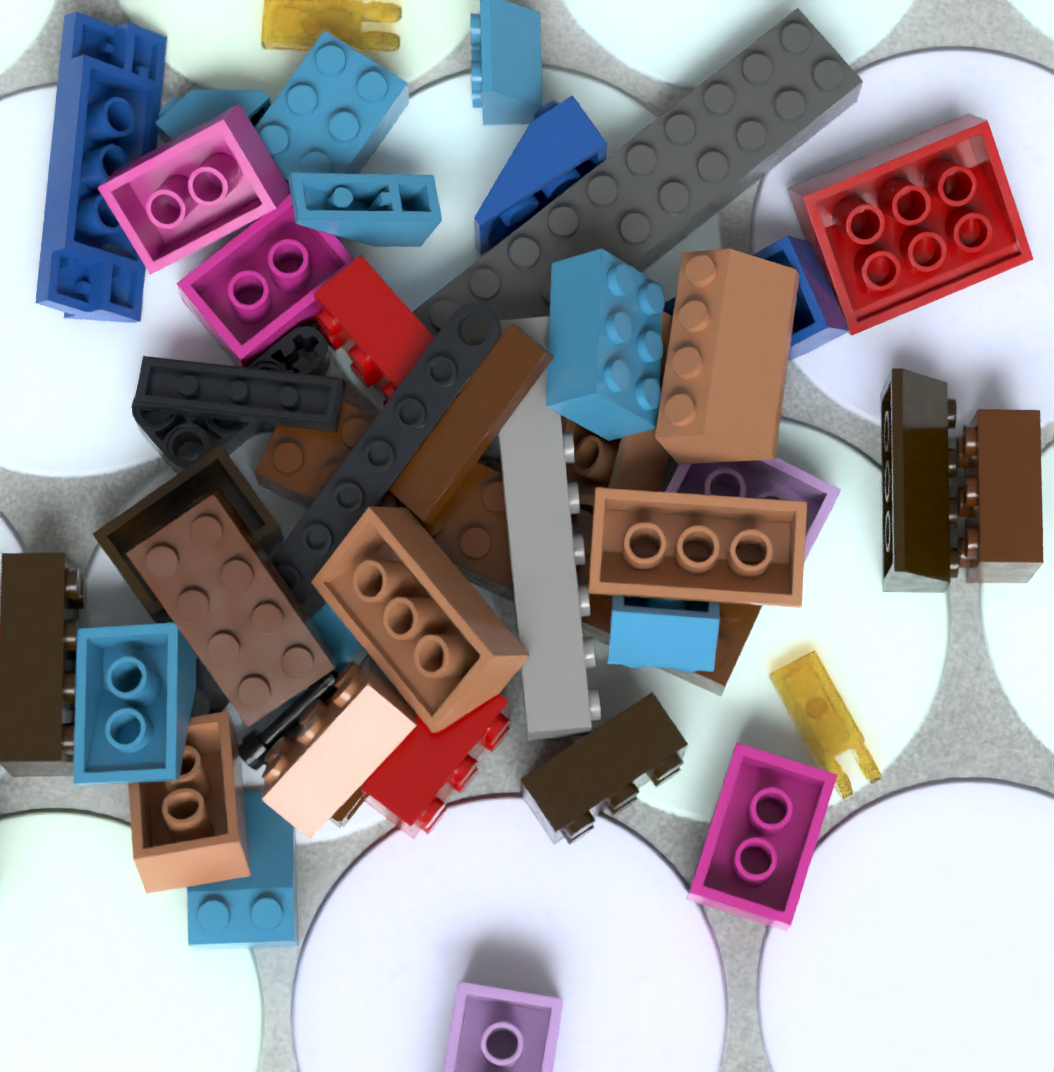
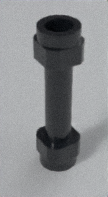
M332 670L308 686V689L264 730L260 732L254 728L242 738V743L238 746V753L250 768L257 771L263 765H267L268 763L264 761V758L268 751L281 737H287L299 725V719L305 710L316 699H320L325 703L337 690L333 685L339 675L337 671Z

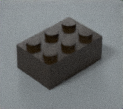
M221 445L93 533L103 552L155 624L166 623L171 617L126 553L133 545L218 487L223 491L265 553L284 540L279 524Z
M651 692L520 779V795L554 845L564 838L571 845L595 828L593 825L596 822L595 817L606 810H609L611 815L615 816L638 800L636 795L640 793L639 788L651 781L655 787H659L681 771L680 766L684 764L683 758L688 743L654 693Z

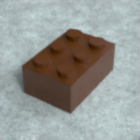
M978 409L970 424L964 425L962 437H958L956 440L957 468H964L963 487H958L956 496L958 500V518H965L964 537H959L957 544L959 568H966V583H1028L1044 563L1040 410Z

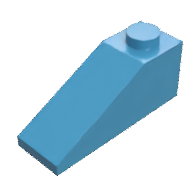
M291 173L288 176L295 223L301 226L374 247H421L442 221L434 175Z

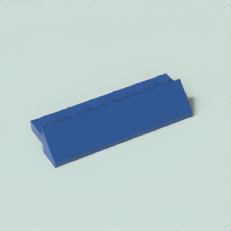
M77 11L64 15L35 303L64 312L63 319L137 323L141 321L146 267L97 187L116 170L157 148L158 130L155 122L159 119L158 115L161 107L167 37L129 22L114 26Z

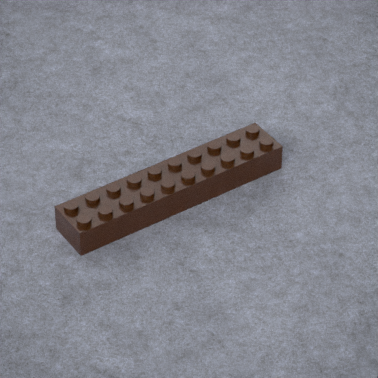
M343 402L337 433L276 426L254 471L258 485L309 508L377 416ZM477 462L432 524L422 521L409 508L408 510L470 583L514 602L502 473ZM388 491L377 506L408 508L390 491ZM580 509L579 514H571L572 534L582 533L585 564L576 565L577 584H587L589 592L593 514ZM589 594L590 616L581 617L582 634L593 636V639L609 645L612 595ZM720 603L714 672H682L672 668L659 669L722 697L763 605Z

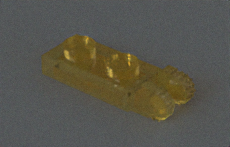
M264 0L261 33L262 49L309 52L325 30L360 53L361 51H396L400 48L399 35L386 31L371 30L362 33L363 22L393 23L401 21L402 8L398 4L377 1L363 4V1Z
M815 650L769 674L768 678L817 766L822 765L825 771L837 774L834 788L842 799L853 794L849 777L835 759L850 750L862 776L870 784L882 779L872 755L863 744L865 738Z

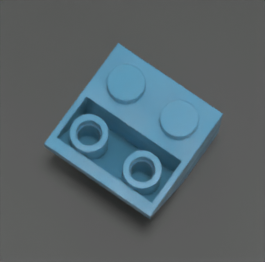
M480 0V13H470L472 108H482L483 125L530 124L534 120V114L543 106L540 12L506 0Z

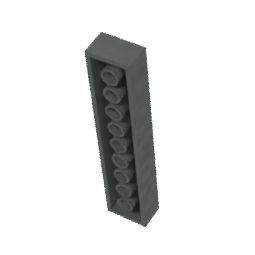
M797 8L417 307L412 313L434 337L437 336L452 314L466 304L485 305L496 313L499 320L550 316L552 263L601 248L642 273L855 104L858 100L863 80ZM480 315L468 316L461 324V337L470 345L483 343L489 334V326L486 319Z

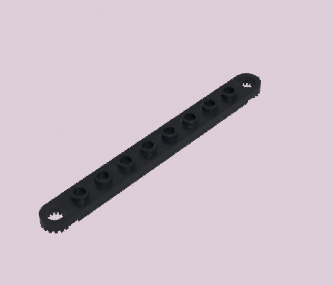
M475 303L466 304L452 314L271 558V562L302 606L316 589L311 583L368 507H377L390 487L500 339V320L489 307ZM471 315L482 316L489 325L488 337L479 345H470L461 337V324L464 319ZM198 657L196 659V689L204 691L209 696L211 707L208 714L224 712L230 701Z

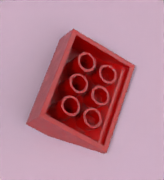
M970 113L787 188L805 240L810 241L850 330L848 333L851 336L1034 260L989 122Z

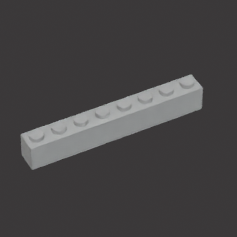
M550 316L500 320L501 336L512 323L522 328L548 350ZM547 368L498 433L518 641L530 654L520 667L527 741L588 735L591 733V720H601L598 688L588 689L586 668H595L593 636L583 637L581 617L590 616L588 585H578L576 565L585 564L582 533L572 534L571 514L580 513L577 482L567 483L566 464L575 463L572 432L562 433L561 414L546 407Z

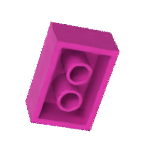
M240 103L121 167L97 187L150 275L277 209L290 194L288 184Z
M290 194L277 209L260 217L176 284L182 301L233 362L239 367H247L291 330L297 327L308 326L316 320L314 313L317 312L314 293L354 261L355 258L335 235L296 224Z
M736 743L686 899L787 931L794 919L837 774Z

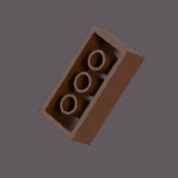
M220 487L133 545L126 553L247 727L335 669L339 658Z

